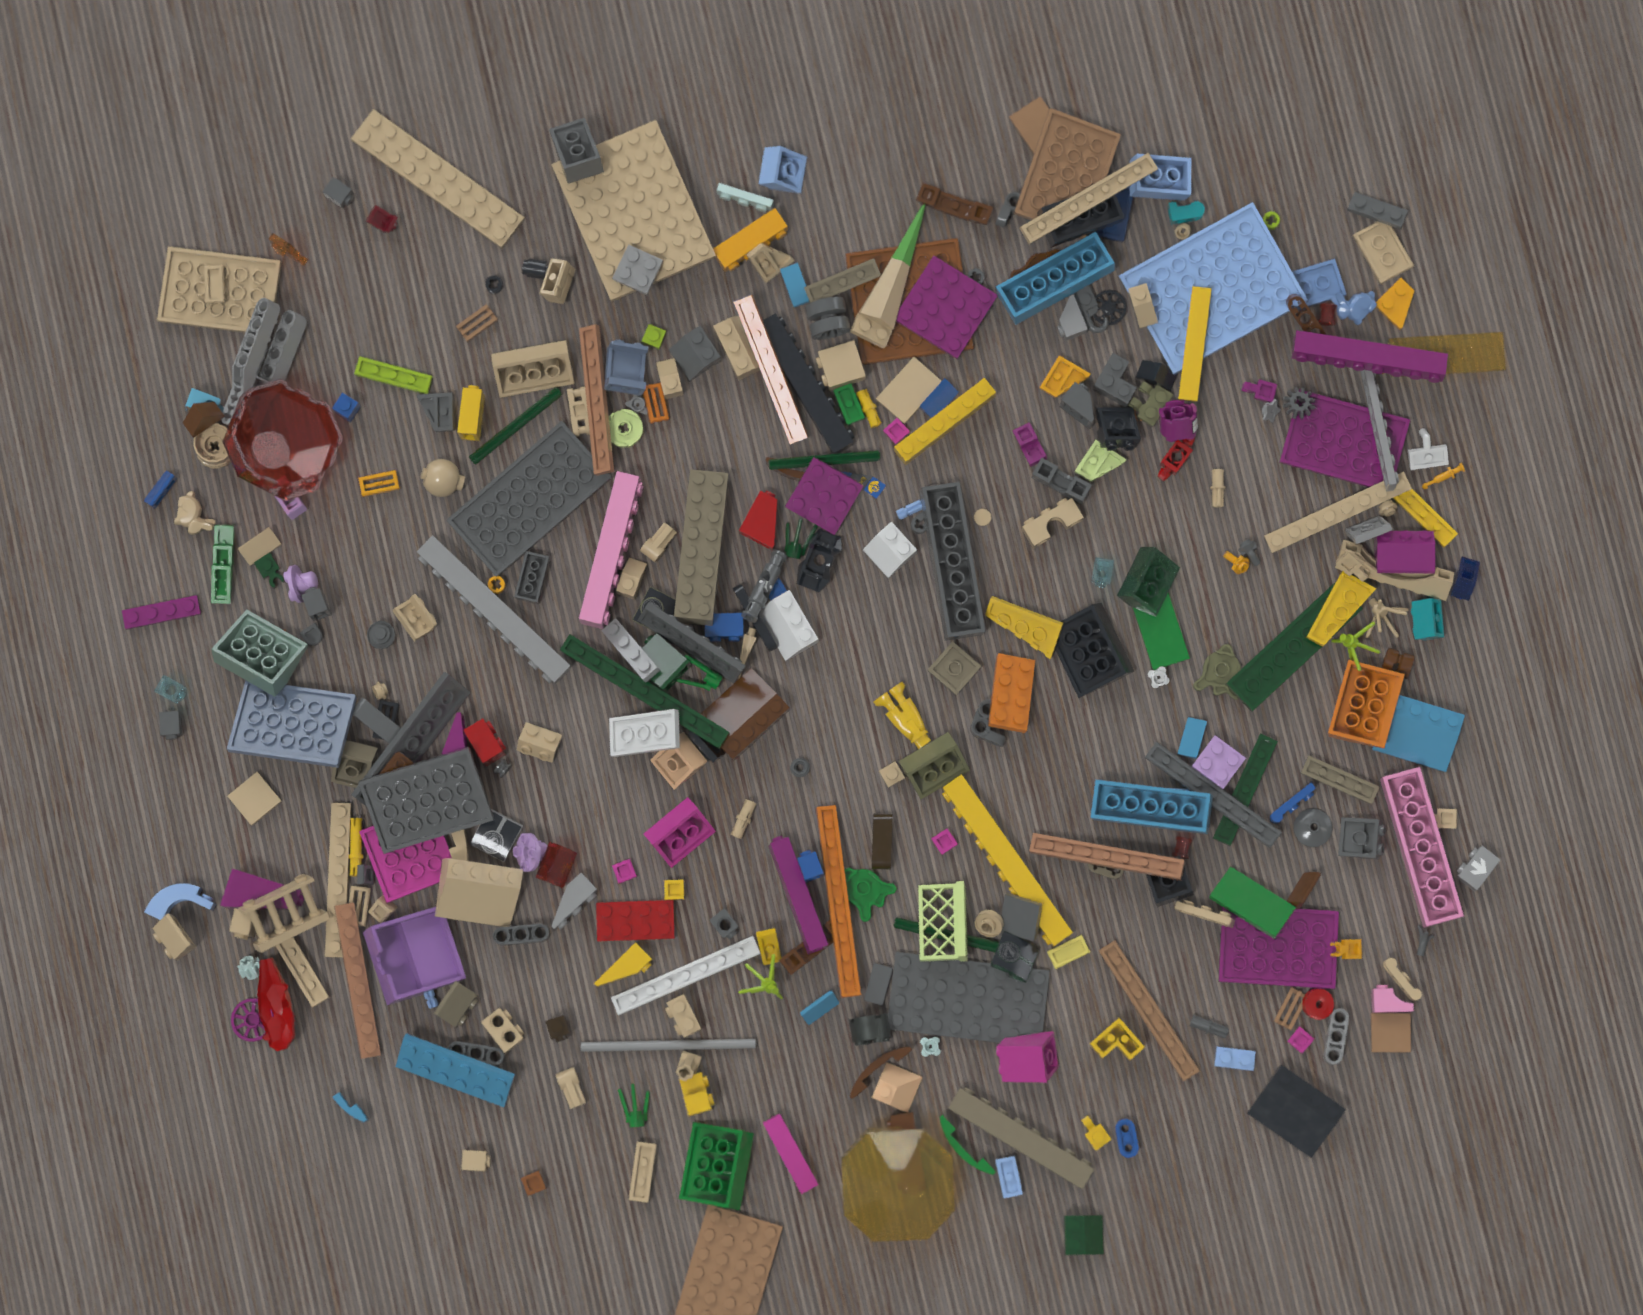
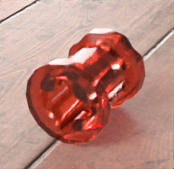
M1329 303L1320 304L1321 319L1318 321L1319 324L1324 326L1335 325L1334 310L1336 305Z
M1176 836L1175 840L1177 842L1172 856L1180 855L1182 859H1189V845L1193 840Z

